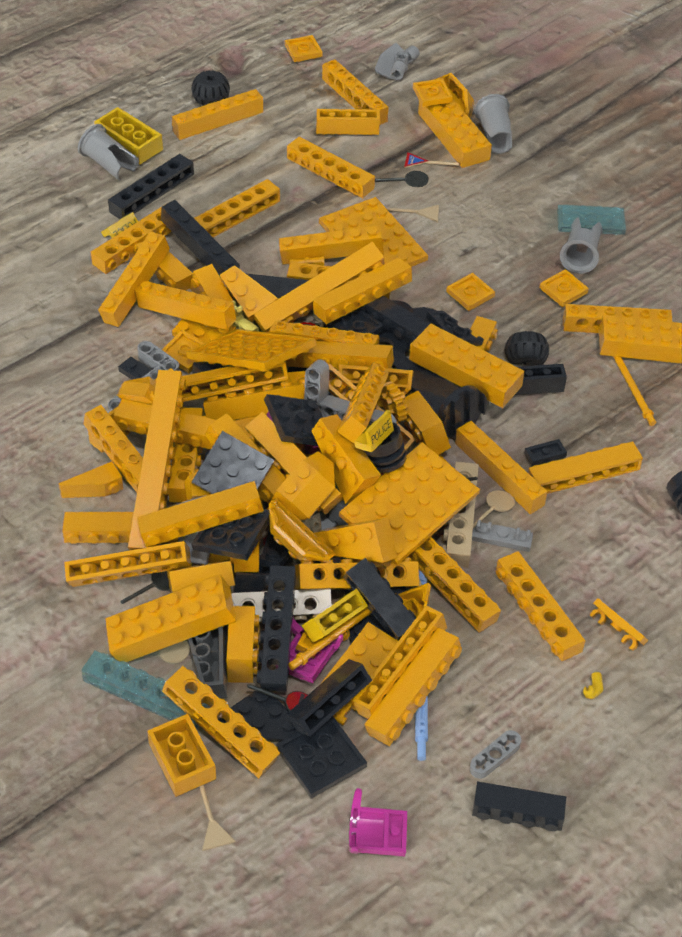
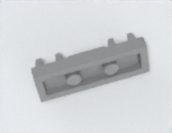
M481 520L477 521V525L472 533V541L530 552L533 537L531 530L522 531L520 528L514 529L492 525L491 522L488 524L482 523Z

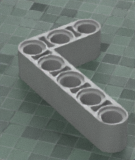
M142 341L138 344L139 362L152 369L143 377L150 376L155 380L158 370H169L172 368L174 371H179L178 361L152 342ZM115 396L108 402L109 412L119 405L121 399L118 396Z
M316 360L305 372L304 400L316 401L323 417L337 414L342 420L350 401L328 395L329 366L324 360ZM374 409L368 425L377 420L384 412ZM391 414L392 422L396 423L395 417Z

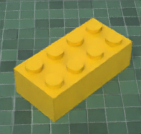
M119 107L94 121V124H102L110 137L139 159V165L163 150L162 134Z

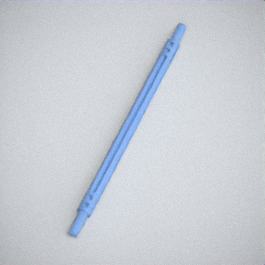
M419 570L420 581L422 585L426 584L427 579ZM428 696L424 704L415 712V741L417 742V759L419 761L426 760Z

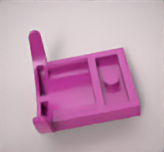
M294 618L292 632L295 634V638L291 642L290 662L301 652L295 648L305 631ZM340 634L338 639L320 650L314 658H309L305 665H300L294 670L289 668V675L314 683L333 653L340 647L343 641V634Z
M356 788L349 826L350 853L405 857L408 811L360 807L362 789Z

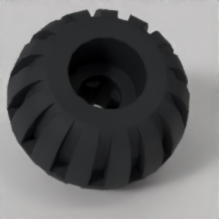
M208 70L201 72L194 78L191 90L194 99L200 105L205 106L228 98L230 85L222 73Z
M517 332L508 338L504 348L505 356L511 364L526 365V362H528L530 365H543L549 355V344L546 338L538 332Z

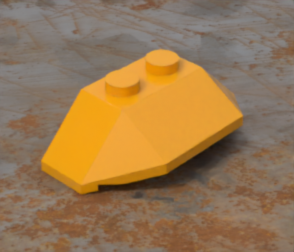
M452 73L436 78L444 79L453 99L467 116L471 118L474 99L463 84Z
M339 364V372L356 387L361 376L369 368L366 366ZM385 368L389 372L385 383L394 382L395 386L406 395L411 390L413 370ZM381 392L379 399L377 401V405L379 407H384L383 400L381 398L383 392Z
M150 376L124 381L117 396L120 399L152 405L156 381Z
M319 451L303 459L279 486L272 500L277 498L301 521L310 519L335 490L334 463Z
M276 498L269 503L270 532L274 536V540L278 544L284 545L294 559H299L300 561H329L336 555L281 501Z

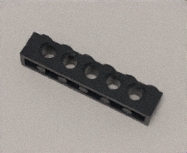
M179 153L109 198V213L118 219L132 212L134 214L193 176V161Z
M270 566V573H266L265 585L269 587L268 592H264V605H267V610L262 613V624H265V631H261L260 643H264L263 650H259V663H262V669L257 671V683H260L261 688L267 691L287 692L296 569L294 566ZM278 587L284 588L283 591H276L275 589ZM276 606H281V607H283L282 610H279V611L274 610V608H275ZM279 625L281 629L273 630L272 627ZM273 645L280 646V648L277 650L270 649V647ZM270 665H278V666H279V667H278L277 669H275V670H270V669H268V667H269Z

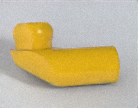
M600 672L592 673V685H589L588 688L585 686L583 689L584 696L587 699H595L604 690L602 674Z

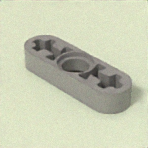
M506 731L477 754L470 764L472 776L479 779L487 777L519 750L521 736L516 731ZM507 739H508L509 741H512V740L515 741L514 744L511 742V743H509V744L506 746V744H507ZM497 750L502 756L496 759L491 757L489 753ZM485 763L484 770L482 768L476 769V765L481 766Z

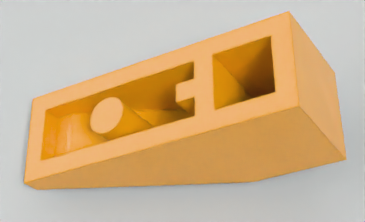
M112 461L59 483L62 498L105 497L124 489L122 476Z

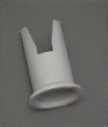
M490 94L484 96L476 103L474 113L476 118L481 121L485 137L492 144V152L502 154L512 148L511 122L508 115L510 104L503 95Z
M102 124L91 126L79 140L78 153L84 157H91L119 181L121 179L118 174L121 167L135 171L138 167L139 159L110 137Z
M579 217L573 220L568 241L562 246L560 251V260L569 271L586 273L596 267L599 261L597 248L603 232V226H601L600 221L589 230L581 228ZM577 244L586 245L588 247L586 253L576 251Z

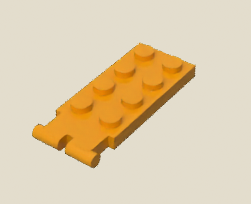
M368 622L324 680L348 659L363 664L371 677L398 641ZM355 696L333 715L336 721L343 726L348 720L345 717L351 709L356 710L352 701Z

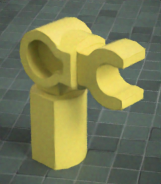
M233 300L236 321L232 325L243 330L259 331L256 325L247 318H244L242 306L237 307L236 302Z

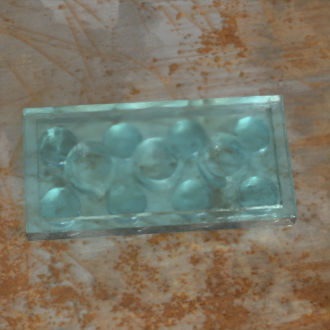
M558 205L559 232H570L573 220L579 217L581 228L591 230L600 221L601 226H603L602 234L625 235L624 208Z

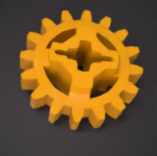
M394 382L385 383L382 389L383 394L381 395L385 411L390 410L397 422L406 420V409H408L404 393L395 386Z

